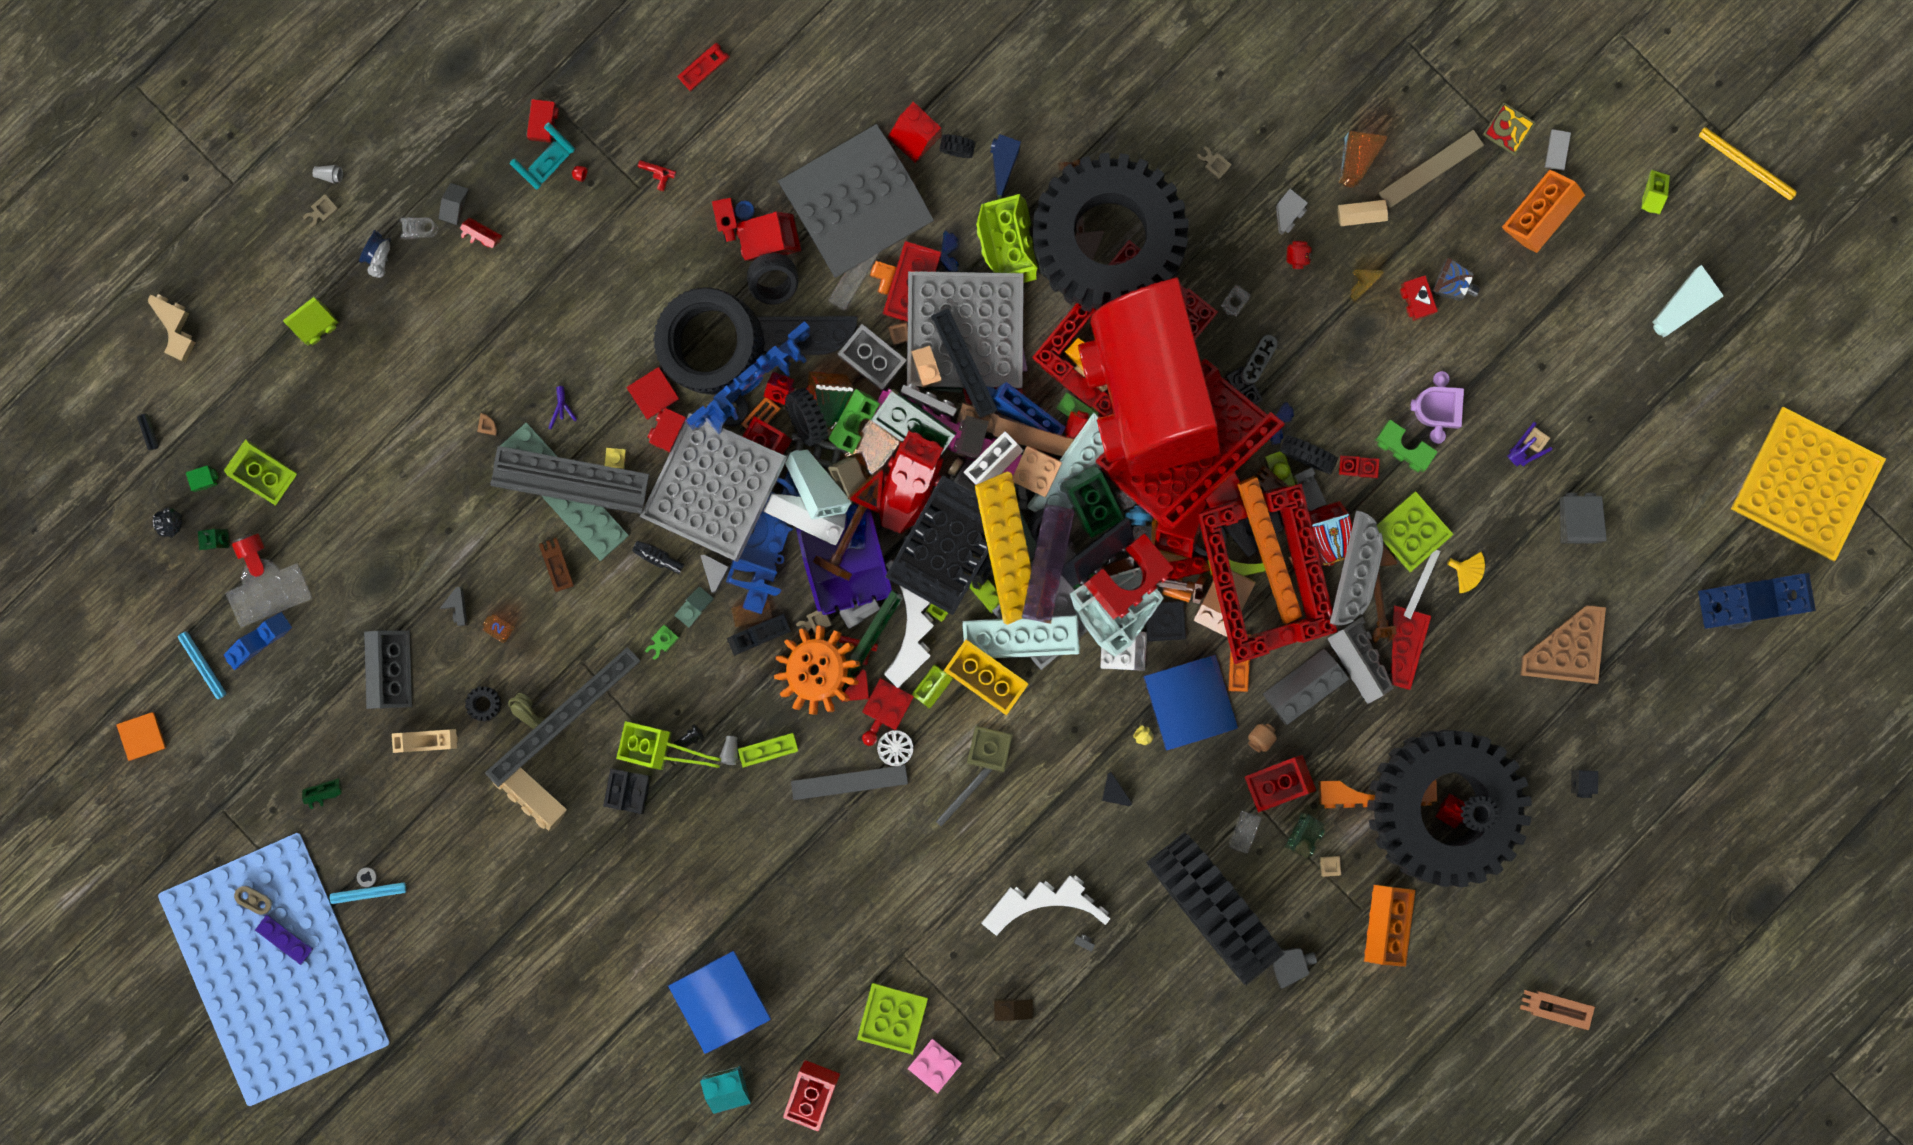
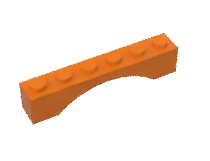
M1436 779L1426 789L1421 806L1432 805V802L1437 801ZM1318 781L1319 804L1324 805V808H1336V804H1343V808H1353L1355 804L1363 803V807H1368V800H1375V795L1357 792L1347 787L1341 781Z

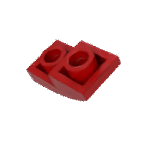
M1340 455L1339 475L1379 479L1380 459Z

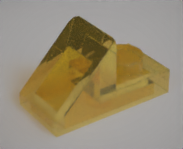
M1354 270L1353 274L1363 284L1361 285L1358 282L1351 289L1353 293L1350 295V298L1355 302L1384 272L1382 270Z

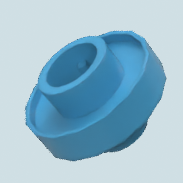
M1134 506V509H1130V513H1125V518L1128 517L1133 526H1146V522H1153V517L1140 506Z

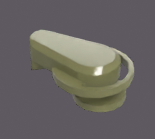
M517 693L515 698L509 700L508 705L512 713L532 729H535L545 720V718H538L531 708L533 705L532 701L525 694Z

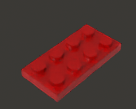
M907 241L904 242L883 315L908 322V272H936L941 256L940 251Z

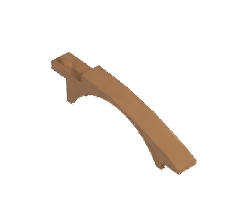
M964 402L957 422L992 433L997 437L1006 432L1016 443L1060 456L1064 455L1074 439L1068 438V436L1058 435L1023 424L999 412L979 420L973 405Z

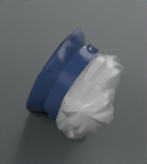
M376 230L372 232L371 237L368 239L360 255L359 262L370 264L367 270L368 274L372 275V277L381 278L386 273L385 261H388L387 255L390 251L391 239H383L382 235L378 231L376 232Z

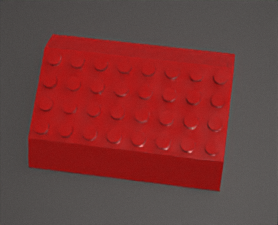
M1204 359L1201 365L1217 422L1220 455L1135 477L1130 475L1126 459L1108 462L1104 452L1095 461L1119 489L1162 526L1173 530L1285 425L1272 412L1267 415L1223 379L1218 368L1207 359Z

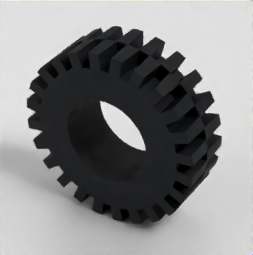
M1100 153L1098 160L1091 161L1090 157L1087 156L1081 158L1080 164L1074 168L1071 164L1066 166L1059 178L1054 177L1049 182L1048 190L1040 196L1038 209L1034 214V254L1039 262V270L1043 277L1046 276L1052 290L1055 293L1059 290L1064 294V300L1071 305L1075 301L1081 304L1082 310L1091 312L1092 308L1099 309L1104 304L1124 294L1175 278L1183 263L1188 243L1187 232L1189 228L1188 218L1184 214L1185 205L1183 200H1179L1176 196L1177 188L1172 182L1168 184L1164 181V173L1158 168L1153 172L1148 169L1147 161L1139 159L1138 163L1129 161V155L1120 153L1119 159H1110L1109 153ZM1108 203L1122 205L1134 212L1142 222L1146 241L1141 251L1131 260L1118 265H1104L1091 260L1080 250L1074 235L1075 226L1085 212L1097 205Z
M1440 730L1422 732L1420 737H1410L1404 740L1405 746L1403 748L1392 749L1388 753L1392 759L1389 763H1381L1377 769L1382 774L1380 780H1372L1370 790L1376 791L1375 800H1368L1367 804L1368 810L1374 811L1375 819L1369 820L1370 829L1378 831L1379 837L1374 840L1379 848L1387 851L1388 854L1385 856L1387 860L1392 864L1399 865L1401 867L1400 871L1406 875L1416 877L1420 881L1444 887L1451 885L1467 887L1469 882L1480 884L1487 881V874L1498 875L1504 870L1501 863L1503 861L1512 862L1517 856L1512 850L1514 845H1523L1527 836L1520 834L1522 825L1530 826L1531 817L1524 815V806H1532L1531 796L1523 795L1522 788L1528 786L1525 777L1516 774L1515 771L1520 768L1518 763L1513 759L1506 758L1505 754L1507 751L1501 746L1492 745L1489 738L1463 731ZM1455 772L1469 782L1476 796L1488 797L1496 803L1495 806L1499 808V811H1497L1499 817L1496 818L1498 822L1493 824L1494 827L1492 829L1489 828L1488 831L1480 832L1470 828L1461 838L1449 843H1440L1428 833L1423 824L1421 802L1426 789L1435 779L1444 774ZM1478 806L1475 819L1482 821L1486 818L1487 812L1483 806Z
M1183 832L1146 862L1167 892L1245 986L1284 955L1282 949L1259 921L1255 913L1247 906V903L1239 896L1230 882L1226 880L1220 870L1186 832Z

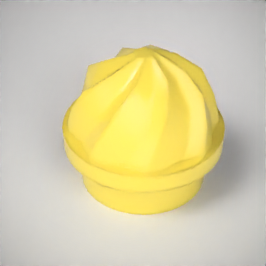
M1142 725L1135 731L1133 738L1136 739L1138 744L1147 745L1152 742L1153 733L1149 727Z

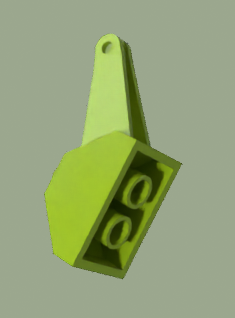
M627 721L624 723L616 757L619 760L659 770L664 769L666 760L720 768V765L709 762L667 757L668 748L671 746L721 762V758L708 756L670 743L672 735L670 731Z

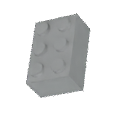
M863 324L838 353L842 360L881 391L888 387L907 363L905 358Z

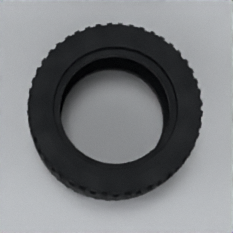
M711 287L690 289V291H685L683 294H679L678 297L673 298L667 307L663 308L660 318L657 319L655 336L653 338L657 360L660 362L659 365L663 368V371L667 373V376L679 385L698 393L718 394L726 385L729 386L734 381V378L742 374L762 356L764 337L760 322L749 306L726 291ZM706 311L723 312L730 317L737 331L736 350L729 362L723 367L711 372L695 371L683 357L681 350L682 333L688 322L698 314Z

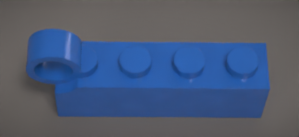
M1007 382L1000 385L997 389L986 386L998 412L1002 415L1034 428L1062 435L1066 428Z

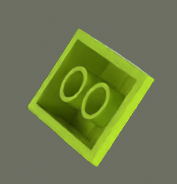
M315 297L283 320L308 346L318 343L324 333L332 332L336 328L335 325L339 323L326 305Z
M247 439L242 443L224 470L227 476L275 506L297 475L296 472Z

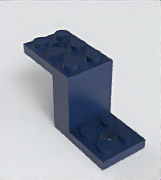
M1809 573L1698 591L1705 629L1816 611ZM1793 590H1795L1797 593L1796 599H1793L1792 597ZM1718 602H1719V603L1721 604V606H1722V609H1721L1720 612H1719L1718 609H1717V603H1718Z

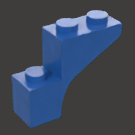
M282 612L265 620L256 630L239 638L224 654L227 663L234 670L240 668L265 647L283 637L292 626Z

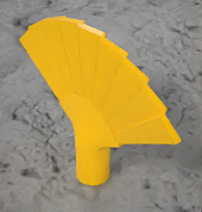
M1482 552L1461 563L1452 558L1447 563V565L1457 570L1460 593L1470 591L1476 587L1485 571V561Z

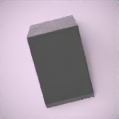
M450 183L441 199L439 220L458 225L469 192L468 188Z

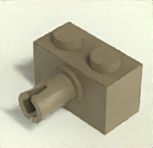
M856 457L845 458L828 467L832 479L847 497L866 481L861 472V465L856 460Z

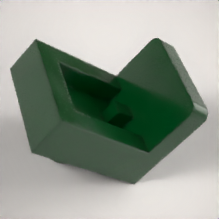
M228 529L198 531L199 550L229 548Z

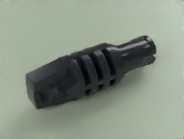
M639 540L636 541L632 549L635 554L659 568L665 567L678 575L685 565L669 557V553Z

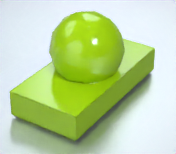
M1277 452L1265 457L1271 472L1288 486L1295 485L1285 454Z

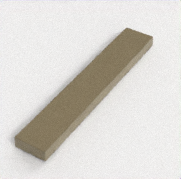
M1472 130L1378 194L1382 200H1386V205L1390 209L1482 148L1484 144L1475 131Z

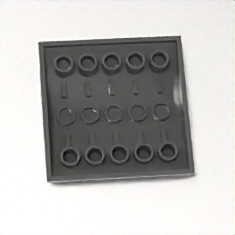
M877 124L778 181L834 278L934 221L913 181Z

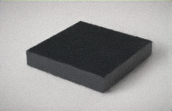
M1184 601L1161 602L1146 622L1147 642L1186 639Z

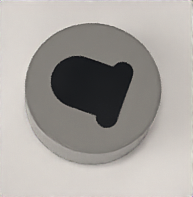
M363 868L357 874V881L363 887H370L377 881V873L372 868Z

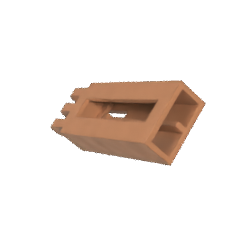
M1524 990V994L1531 996V998H1522V1001L1529 1003L1528 1007L1520 1005V1009L1530 1011L1535 1016L1589 1030L1595 1009L1594 1006L1540 991L1534 993ZM1541 1000L1553 1003L1551 1012L1539 1009V1007H1544L1548 1009L1549 1005L1547 1003L1541 1002Z

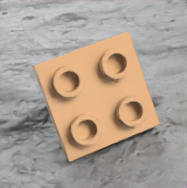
M1027 446L1013 475V482L1046 497L1062 462Z

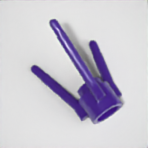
M1536 422L1532 423L1518 443L1510 450L1511 453L1507 455L1516 467L1520 464L1524 467L1528 462L1552 451V447H1549L1525 459L1527 454L1524 451L1537 438L1533 437L1525 446L1519 447L1536 426Z

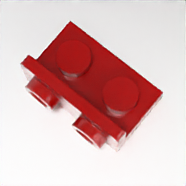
M908 431L898 453L933 470L944 448L934 441L924 439L919 433Z

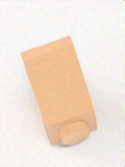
M930 346L911 351L922 388L941 383L940 373Z

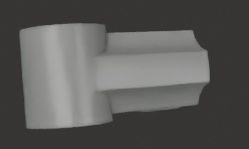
M872 597V603L858 606L857 603L853 608L839 612L848 629L880 610L874 597Z

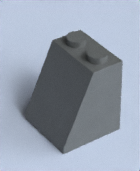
M1566 493V496L1560 498V544H1599L1606 542L1602 496H1596V493H1585V496H1577V493Z

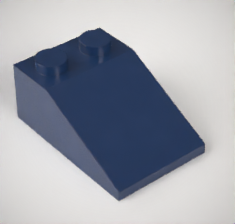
M999 134L998 139L994 138L990 148V153H993L992 161L997 200L1003 197L1021 146L1020 141Z

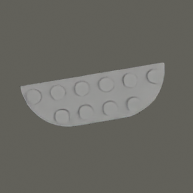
M1356 511L1330 624L1345 625L1353 622V619L1365 612L1373 596L1383 553L1382 533L1378 531L1376 521L1361 511Z

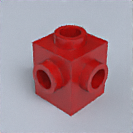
M772 372L763 397L785 405L786 395L795 391V388L792 387L794 379Z
M1449 793L1441 803L1435 817L1456 828L1459 823L1463 824L1462 819L1464 818L1461 817V813H1463L1461 808L1465 804L1462 800Z

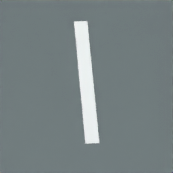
M1435 550L1430 555L1404 613L1405 617L1411 619L1441 551Z

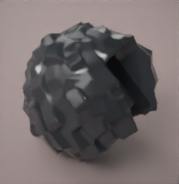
M168 507L154 515L153 527L158 535L164 538H173V536L180 532L182 527V515Z

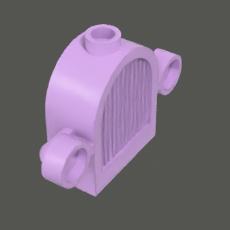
M1443 371L1436 373L1433 377V383L1437 387H1430L1420 393L1416 400H1411V411L1415 412L1417 419L1426 426L1435 427L1429 435L1430 441L1434 444H1440L1445 440L1446 434L1443 428L1459 429L1462 426L1464 389L1445 387L1449 382V376Z

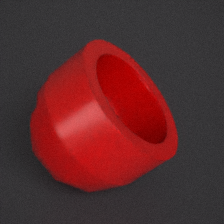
M576 166L571 174L575 180L584 182L588 170L587 167Z

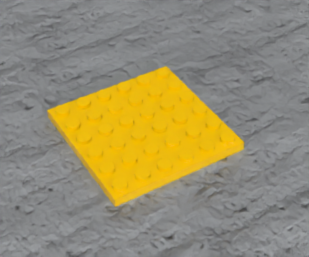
M1781 407L1731 510L1832 561H1836L1886 458L1785 407Z

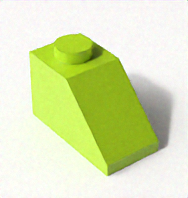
M1651 170L1642 198L1641 209L1650 213H1661L1668 197L1670 175Z

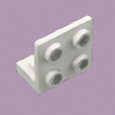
M1139 632L1132 645L1116 657L1101 647L1100 667L1102 669L1145 671L1147 632Z

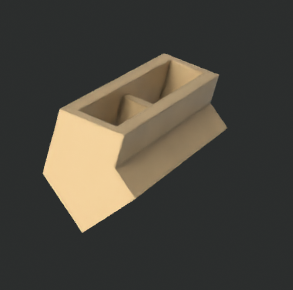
M1386 200L1338 205L1340 226L1388 221Z

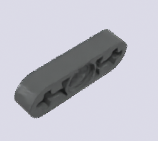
M1266 335L1257 343L1240 373V379L1244 384L1251 385L1261 376L1277 348L1275 337ZM1269 341L1271 347L1267 348L1265 352L1262 351L1266 346L1265 342ZM1255 355H1260L1263 358L1262 365L1255 363ZM1253 368L1256 369L1253 371L1251 375L1253 378L1248 379L1247 373H1249Z

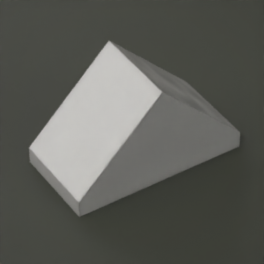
M700 555L711 592L715 593L719 589L729 567L706 555Z

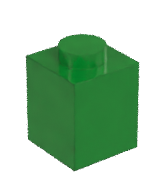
M207 465L186 472L191 491L193 492L217 485L218 475L211 466Z

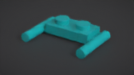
M549 122L544 128L557 141H553L528 168L529 170L527 171L516 159L510 162V165L536 190L540 188L541 184L559 167L569 154L575 150V147Z

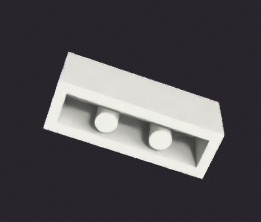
M1004 432L964 473L977 485L1000 475L1023 450Z

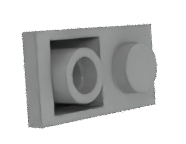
M1291 189L1288 190L1276 206L1278 230L1281 235L1285 231L1289 233L1295 226L1293 221L1296 217L1301 218L1307 211L1305 206L1308 203Z

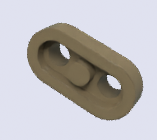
M241 886L235 891V901L256 914H266L272 908V901L268 896L249 886ZM244 892H247L249 895L247 899L243 898ZM261 901H264L266 904L264 908H261L259 905Z

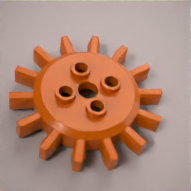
M823 626L816 627L815 639H810L806 629H799L803 643L797 646L794 641L786 639L784 643L792 650L790 657L776 656V660L787 664L785 673L774 675V679L781 681L787 679L789 686L783 689L780 695L787 698L795 692L798 695L792 706L795 710H800L805 700H810L809 714L817 715L819 701L824 702L827 712H834L835 708L831 698L837 695L840 700L848 702L850 698L842 691L844 684L858 685L859 682L855 678L847 677L848 668L858 667L860 662L855 660L846 661L844 656L854 648V645L846 643L841 648H838L836 644L842 633L836 630L833 631L829 640L825 641V627ZM806 655L809 657L807 662L804 660ZM825 658L826 664L822 665V660ZM816 664L819 667V672L813 675L811 667ZM802 674L805 675V679L803 681L801 680ZM820 677L823 680L821 684L818 683Z

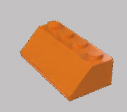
M1549 170L1502 228L1524 247L1537 253L1585 194L1575 181Z
M1374 885L1364 962L1406 967L1415 890Z

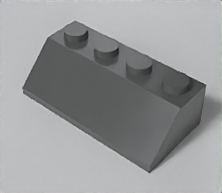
M410 631L364 632L366 709L412 707Z
M1322 649L1265 691L1263 696L1282 722L1288 725L1349 680V678L1325 649Z

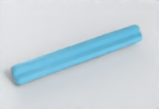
M181 633L178 639L216 699L223 698L226 695L225 690L189 633Z
M397 883L330 894V902L335 904L401 894L406 892V884Z

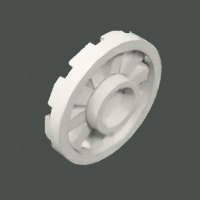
M889 731L878 742V755L884 763L890 766H901L908 762L913 754L912 740L902 731ZM897 733H899V734L901 735V736L899 737L898 741H896V734H897ZM892 734L893 741L888 738V735ZM906 737L907 741L901 744L903 738ZM883 739H885L889 743V745L883 744ZM906 745H910V749H905L903 747ZM880 748H888V750L881 752ZM902 752L908 753V757H905ZM890 753L887 759L883 757L884 755ZM898 755L903 759L902 762L898 761ZM894 756L895 762L891 763L890 760Z

